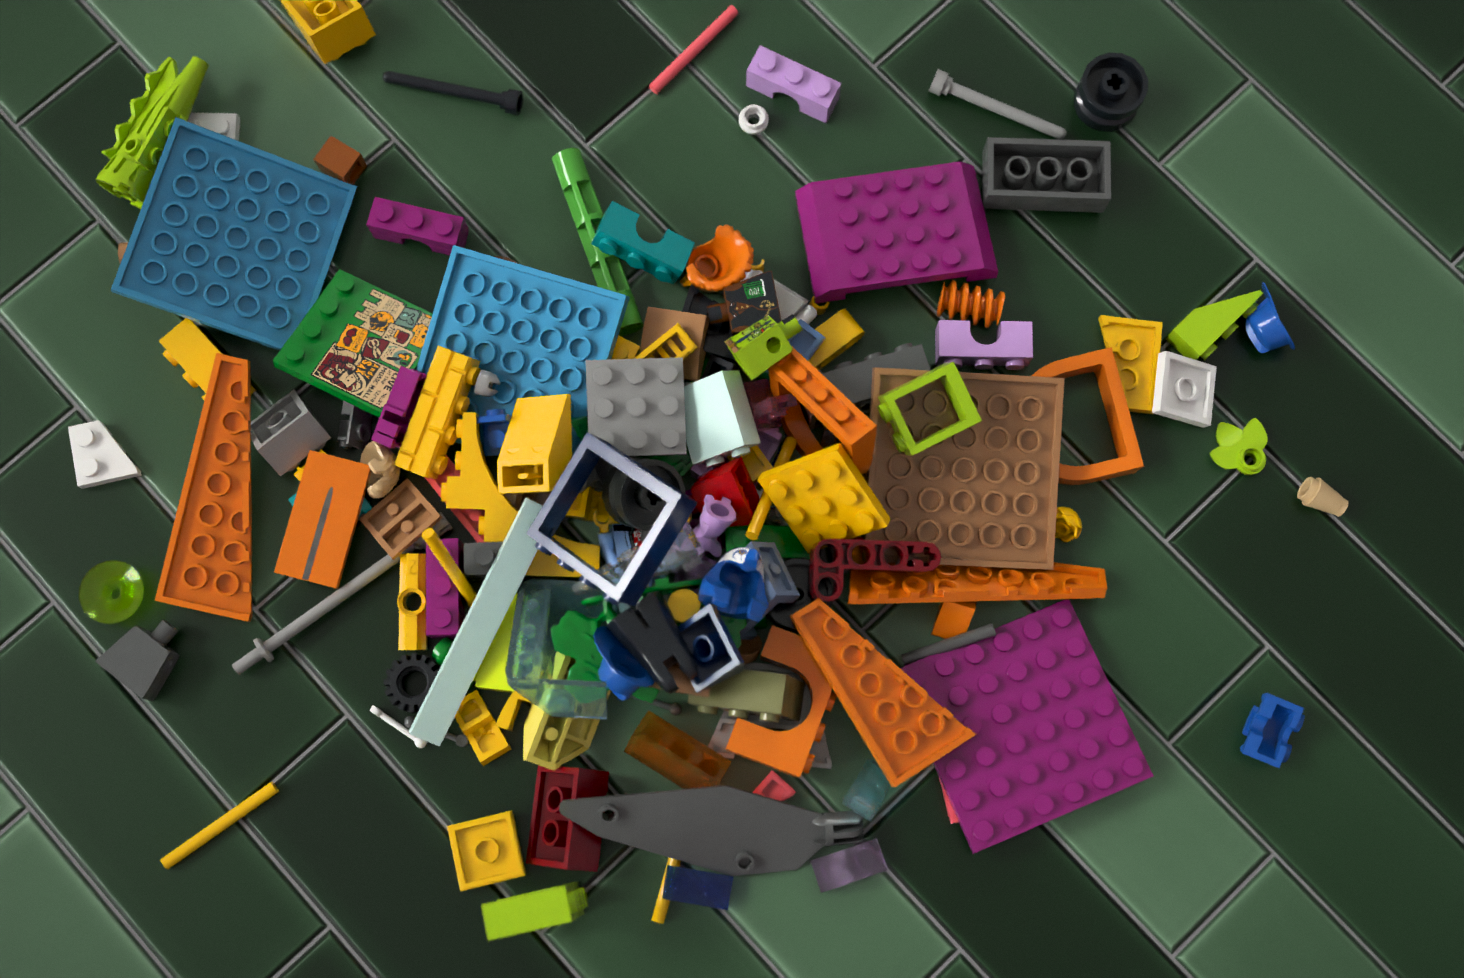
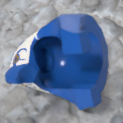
M737 547L726 552L702 578L698 594L699 601L704 606H707L709 603L716 605L720 615L730 618L751 619L759 622L769 607L765 594L764 568L760 551L758 549Z

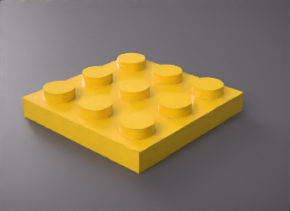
M841 443L762 472L757 480L807 553H810L813 545L821 540L852 539L887 527L891 520Z

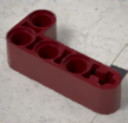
M824 539L815 543L810 550L809 592L815 600L819 598L823 602L834 601L841 595L843 590V570L922 573L932 571L938 567L941 561V553L936 545L929 542ZM823 545L829 546L834 552V558L830 563H824L819 557V550ZM856 546L864 549L866 553V559L863 564H857L852 559V550ZM887 548H893L898 554V560L895 565H889L884 559V553ZM919 553L929 555V561L924 563L922 560L908 561L909 555ZM822 578L829 579L833 584V592L829 596L822 595L818 589V584Z

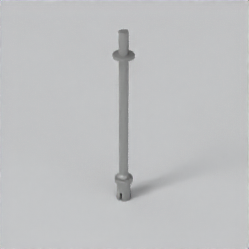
M442 512L439 513L442 519L432 527L438 537L453 529ZM421 536L402 554L412 553L416 549L422 550L424 548L426 550V542ZM387 554L266 641L260 638L254 639L253 642L256 648L233 663V669L240 675L263 658L268 662H272L274 660L272 652L397 564L400 561V555L393 560Z

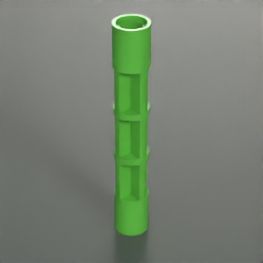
M578 148L564 149L552 157V162L595 281L600 288L630 297L619 336L632 334L640 330L644 323L620 258L605 254L598 247L591 244L603 217V212L583 157Z

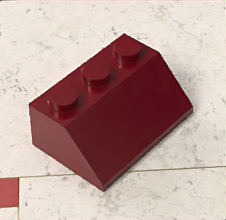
M538 765L526 864L566 870L598 872L602 837L593 834L563 816L559 811V805L562 801L569 799L607 796L609 772L574 767H560L553 771Z

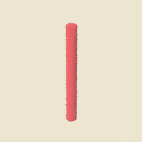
M730 5L649 85V88L655 94H658L739 14L738 10L733 5Z

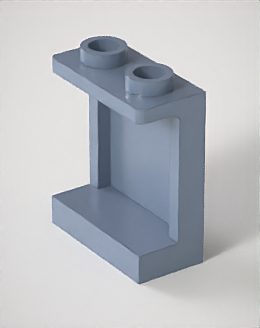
M751 541L745 548L758 549L763 561L764 587L769 607L763 614L764 617L778 603H793L800 594L775 543ZM746 619L747 626L740 631L741 640H753L757 636L754 626L758 622Z

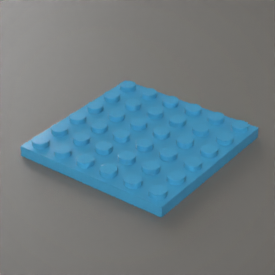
M175 117L111 287V292L280 351L319 298L357 186Z
M453 245L416 370L428 374L437 346L445 347L479 360V368L481 370H487L496 374L500 380V385L493 384L492 389L498 392L490 397L475 394V385H472L467 396L470 398L467 412L477 413L480 417L486 416L487 410L505 409V414L512 415L517 398L571 394V419L587 416L585 361L609 360L612 358L630 297ZM479 424L480 440L484 451L483 426ZM572 426L573 456L581 441ZM457 438L455 442L462 444V438Z

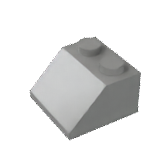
M294 389L251 421V440L254 446L280 477L284 473L296 469L300 465L301 460L308 456L309 450L319 451L325 446L326 441L331 438L321 422Z

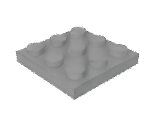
M683 357L585 361L589 433L604 439L629 457L687 454Z

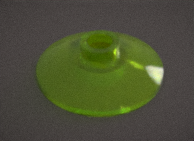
M116 560L104 561L92 567L83 577L79 587V601L83 611L91 619L104 624L119 623L131 617L139 608L144 595L143 581L137 570L127 563ZM119 588V597L113 599L111 596L112 591Z

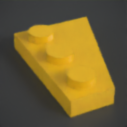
M1100 315L1098 320L1105 347H1112L1129 412L1153 415L1158 353H1160L1163 322Z

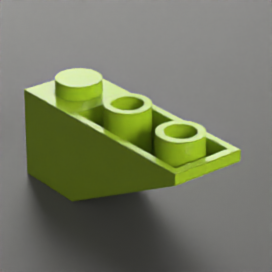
M1258 290L1196 308L1165 339L1183 356L1194 360L1201 357L1205 361L1218 348L1214 342L1220 336L1226 340L1239 327L1235 321L1241 315L1247 319L1248 315H1251L1257 309L1258 304L1255 301L1263 292Z

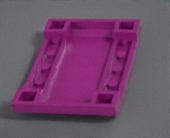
M959 161L810 182L795 191L815 304L844 300L847 293L966 277V282L997 278L998 268L973 165Z

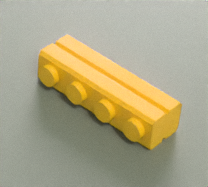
M437 346L394 463L395 466L431 479H437L438 475L444 473L448 464V458L445 456L449 445H453L457 440V419L460 418V415H463V412H467L470 405V398L467 396L471 386L476 384L481 371L479 360L448 348Z

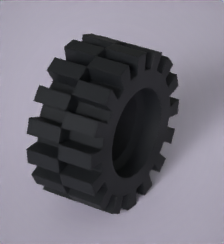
M411 653L408 656L405 654L400 656V660H394L391 663L393 665L391 669H387L385 674L388 676L387 679H384L383 684L387 690L384 691L386 696L391 699L389 701L399 709L410 713H418L441 666H438L433 659L425 655ZM413 671L422 672L427 679L426 689L417 696L408 695L403 687L405 677Z

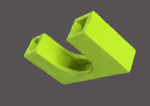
M577 881L501 898L497 901L483 904L482 911L488 941L572 922L584 915V909L588 907V898L585 887L579 888Z

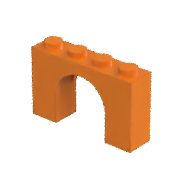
M772 625L760 660L790 670L804 680L811 695L810 712L799 726L787 731H773L737 717L726 746V751L800 778L802 772L808 774L815 757V755L809 753L813 741L820 743L826 724L821 723L822 716L825 710L831 712L837 695L835 692H832L831 685L802 637Z

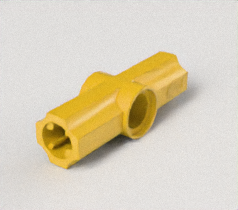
M400 554V592L397 599L399 608L398 650H428V636H426V554ZM417 593L421 597L422 603L419 609L411 611L408 609L406 601L411 594Z

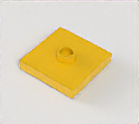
M513 810L447 826L460 892L526 876Z

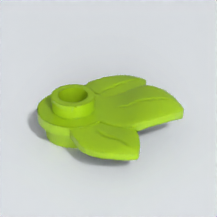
M1253 418L1246 424L1243 430L1225 422L1218 424L1216 439L1220 447L1210 452L1213 461L1221 468L1237 469L1245 475H1255L1262 471L1266 464V456L1263 449L1267 444L1268 438L1261 422ZM1250 456L1253 459V465L1246 464L1244 457Z

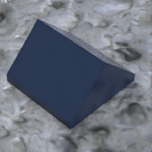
M709 603L678 626L698 666L699 676L691 681L696 693L702 692L743 672L744 661L716 605Z

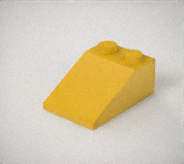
M279 0L324 64L339 59L342 54L356 46L365 44L368 39L376 35L363 7L357 0Z

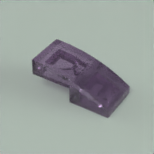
M877 838L810 861L821 893L888 870Z

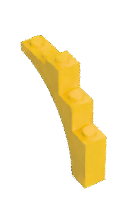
M463 412L462 419H457L456 437L462 438L461 451H456L455 470H460V476H447V483L442 482L441 501L446 502V508L485 510V516H479V535H484V542H503L519 510L511 504L505 494H498V485L486 463L480 440V426L477 424L476 417H479V414ZM555 534L553 535L555 540L600 572L599 545L575 542ZM538 550L526 576L580 577L581 574L576 570L570 572L557 564L559 558L554 554L549 556Z

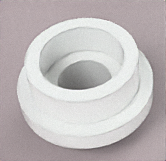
M749 105L739 114V125L748 134H760L768 126V114L759 105ZM750 118H757L759 122L757 124H750L748 120Z

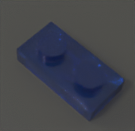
M667 865L662 898L728 910L733 876Z

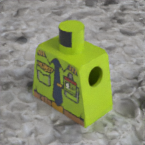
M793 314L779 323L775 322L770 316H767L724 342L740 368L753 380L793 351L788 339L801 332L802 327Z

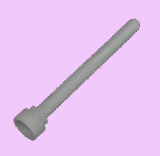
M938 69L929 89V92L938 96L940 94H952L1056 139H1063L1066 136L1064 128L953 82V78L949 77V73Z

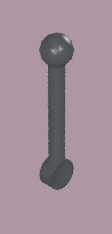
M631 695V696L629 697V698H632V699H635V700H638V701H642V700H640V699L634 697L633 695ZM655 699L651 704L670 710V713L673 715H679L682 712V706L679 703L669 704Z
M410 715L405 718L404 724L407 728L411 727L415 717ZM447 732L444 737L455 741L459 747H465L469 742L464 734L457 736Z

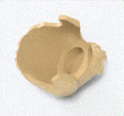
M375 441L365 446L361 453L360 463L367 464L372 470L367 486L369 496L372 498H382L397 484L400 476V467L394 465L396 455L390 448Z

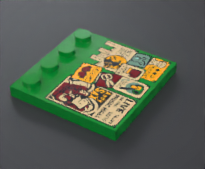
M339 269L273 359V364L275 368L380 418L400 366L416 370L433 313Z

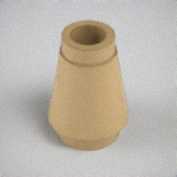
M1308 477L1301 484L1297 493V498L1302 500L1303 505L1334 514L1338 517L1346 511L1349 504L1348 500L1343 498L1321 478Z

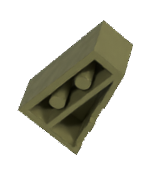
M743 670V672L710 687L709 698L688 695L687 703L697 706V712L703 714L717 715V711L722 710L729 711L728 716L748 719V714L760 716L759 720L779 723V719L800 722L805 683L786 674Z

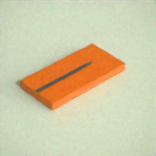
M309 450L274 573L336 589L339 588L372 472L367 464Z

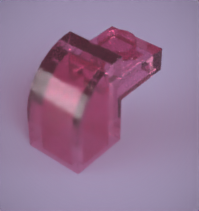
M768 378L743 383L757 431L761 432L783 427L781 418L787 416V410L798 405L796 398L791 393L773 397Z

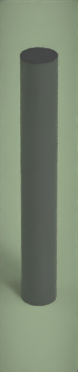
M991 623L902 654L901 657L906 666L930 655L949 652L996 636V632Z

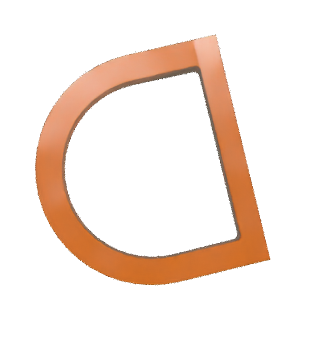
M792 347L793 351L768 368L773 406L788 437H793L797 440L795 448L802 457L824 449L814 437L804 418L800 405L802 403L842 442L844 449L863 476L868 472L872 463L877 425Z
M1112 347L1054 361L1040 368L1032 375L1067 378L1094 372L1118 456L1116 459L1085 466H1069L1060 463L1059 484H1087L1134 474L1144 467Z

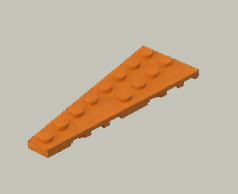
M216 353L155 601L250 622L252 619L251 361Z
M855 537L853 539L863 540V537ZM856 546L852 550V559L857 564H863V549ZM1054 562L1053 570L938 565L934 570L922 573L850 571L848 604L1105 598L1107 582L1105 569L1056 562Z

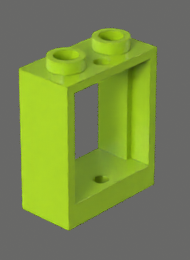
M954 362L944 363L878 397L881 403L877 406L878 411L885 423L890 422L895 432L891 436L896 448L900 453L904 451L905 455L913 456L982 421ZM940 378L958 415L959 421L915 443L895 400Z

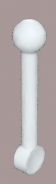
M373 705L369 710L412 739L417 748H424L427 745V741L410 735L409 729L388 716L378 707Z

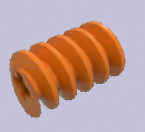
M944 280L937 306V316L941 317L945 309H947L949 319L951 320L959 312L961 320L966 321L969 315H972L973 325H977L980 319L984 318L985 328H989L993 321H996L998 326L1004 305L1005 292L1000 291L994 299L993 289L988 288L982 296L980 286L976 285L970 293L968 283H964L957 290L956 280H952L947 287H945Z

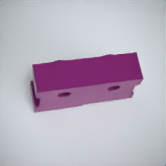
M400 366L387 403L384 404L371 438L372 441L389 448L401 447L427 374Z

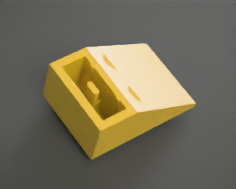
M571 394L517 398L497 460L498 494L549 493L553 490L572 458Z

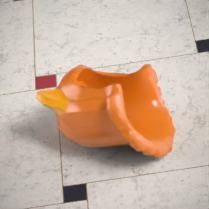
M727 224L724 226L719 225L712 240L694 247L693 251H691L686 264L687 273L681 279L680 284L683 287H688L692 284L703 292L712 293L722 291L723 288L740 282V280L746 277L745 272H750L752 269L754 249L751 247V243L738 230H734L733 226Z

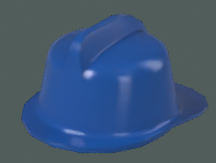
M1262 282L1265 300L1257 306V309L1251 315H1248L1246 320L1247 335L1259 353H1266L1285 345H1289L1292 350H1295V345L1280 321L1266 284Z
M601 626L595 630L594 642L603 657L598 671L599 678L620 700L629 699L640 687H650L654 684L655 681L620 644L606 626Z

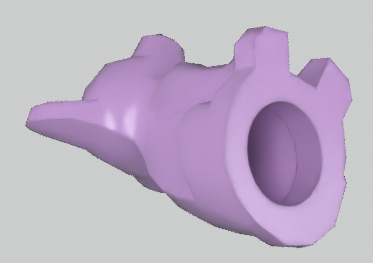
M706 495L703 500L705 504L700 515V523L693 529L691 536L683 541L681 550L697 549L709 551L713 556L719 557L721 556L722 548L721 544L717 541V537L731 523L736 521V512L731 506L730 499L722 497L721 501L715 500L712 495Z

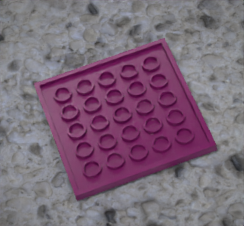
M1069 599L1062 600L995 628L996 636L949 652L930 655L900 668L926 690L931 698L954 715L953 717L976 734L933 763L973 854L1153 777V773Z

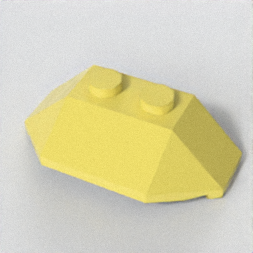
M556 652L546 665L533 703L524 722L523 760L553 771L590 748L611 692L609 689L606 695L589 700L578 698L575 695V691L570 690L565 684L569 670L576 663V659Z

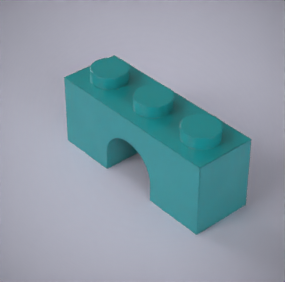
M612 201L601 219L591 244L598 247L605 254L614 255L626 261L633 268L642 269L654 275L659 281L674 285L685 269L695 242L669 229L666 230L659 242H646L640 238L636 231V223L640 215Z

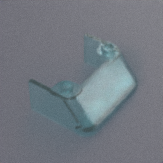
M531 579L521 584L517 595L506 662V681L513 690L550 716L607 719L606 682L552 679L556 651L552 642L551 627L559 625L560 619L568 610L578 611L588 618H598L604 610L603 605L584 606L581 604V601L604 594V591L599 587L593 589L582 581ZM612 604V609L618 615V606Z

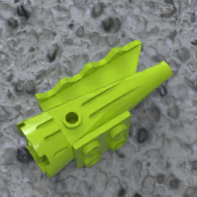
M193 56L178 75L176 61L171 57H167L157 71L145 75L146 91L143 96L133 98L130 101V119L128 122L116 125V143L112 148L101 151L110 160L95 179L97 184L116 197H123L131 201L129 204L139 209L142 208L175 117L188 121L206 71L209 68L208 63Z

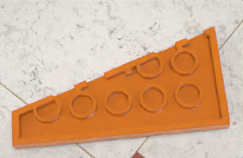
M819 598L789 616L891 787H897L976 735L953 717L954 715L931 698L926 690L896 664L878 652L873 644L855 632L843 618Z

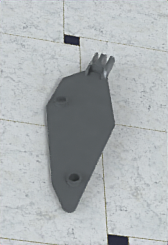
M728 785L569 799L562 801L559 805V811L563 816L599 837L730 876L797 870L823 846L864 843L863 811L861 809L818 813ZM605 810H612V811H614V812L611 813V814H605V813H603Z

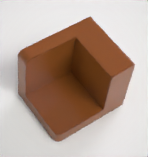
M333 136L328 138L313 159L321 172L354 185L367 167L361 153Z

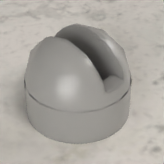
M482 369L478 375L474 393L485 397L494 396L498 391L492 389L493 384L500 385L498 376Z

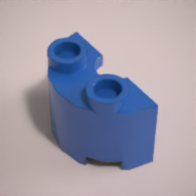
M1264 693L1261 695L1262 702L1260 706H1253L1246 720L1242 734L1246 735L1247 738L1245 743L1240 746V750L1245 755L1280 768L1281 763H1285L1291 754L1292 745L1288 744L1292 731L1299 732L1303 725L1304 715L1302 712L1304 708L1269 693Z

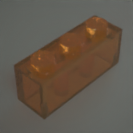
M649 710L637 726L624 750L628 755L683 789L718 786L732 763Z

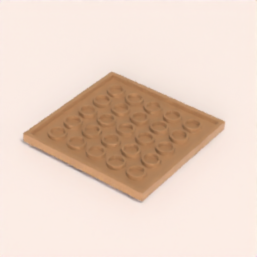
M872 368L870 420L877 425L873 459L867 472L866 482L891 520L887 527L864 534L863 540L933 543L941 553L939 565L1053 570L1065 378L959 372L982 421L913 456L905 455L904 451L900 453L896 448L891 436L895 432L890 422L885 423L878 411L877 406L881 404L878 397L931 370ZM940 378L895 400L915 443L959 421L958 415ZM887 548L884 553V559L887 563H896L898 554L893 548ZM863 549V550H862V561H865V559H866V553H865V551H864V549ZM923 553L909 555L908 561L922 560L924 563L929 561V555H924Z

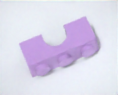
M761 45L746 70L747 87L772 99L776 92L787 94L798 102L800 112L824 123H827L839 100L840 82Z
M939 320L935 329V365L954 362L957 369L961 368L962 365H974L976 369L980 370L991 369L993 366H1005L1008 370H1020L1024 366H1028L1033 358L1032 322L1001 321L996 330V342L989 345L980 344L973 339L970 332V321Z

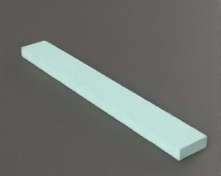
M525 497L409 729L410 735L440 747L538 551L535 547L537 541L526 533L543 505Z

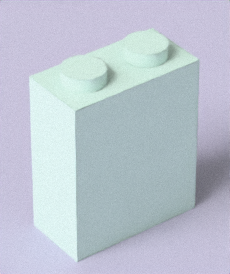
M739 370L720 371L684 386L686 443L693 465L706 463L707 468L719 466L725 463V457L732 455V458L745 456L751 453V447L761 444Z

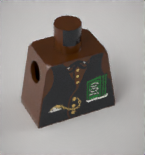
M772 270L723 288L725 302L707 306L710 324L729 321L731 334H738L767 316H770L777 323L782 321Z

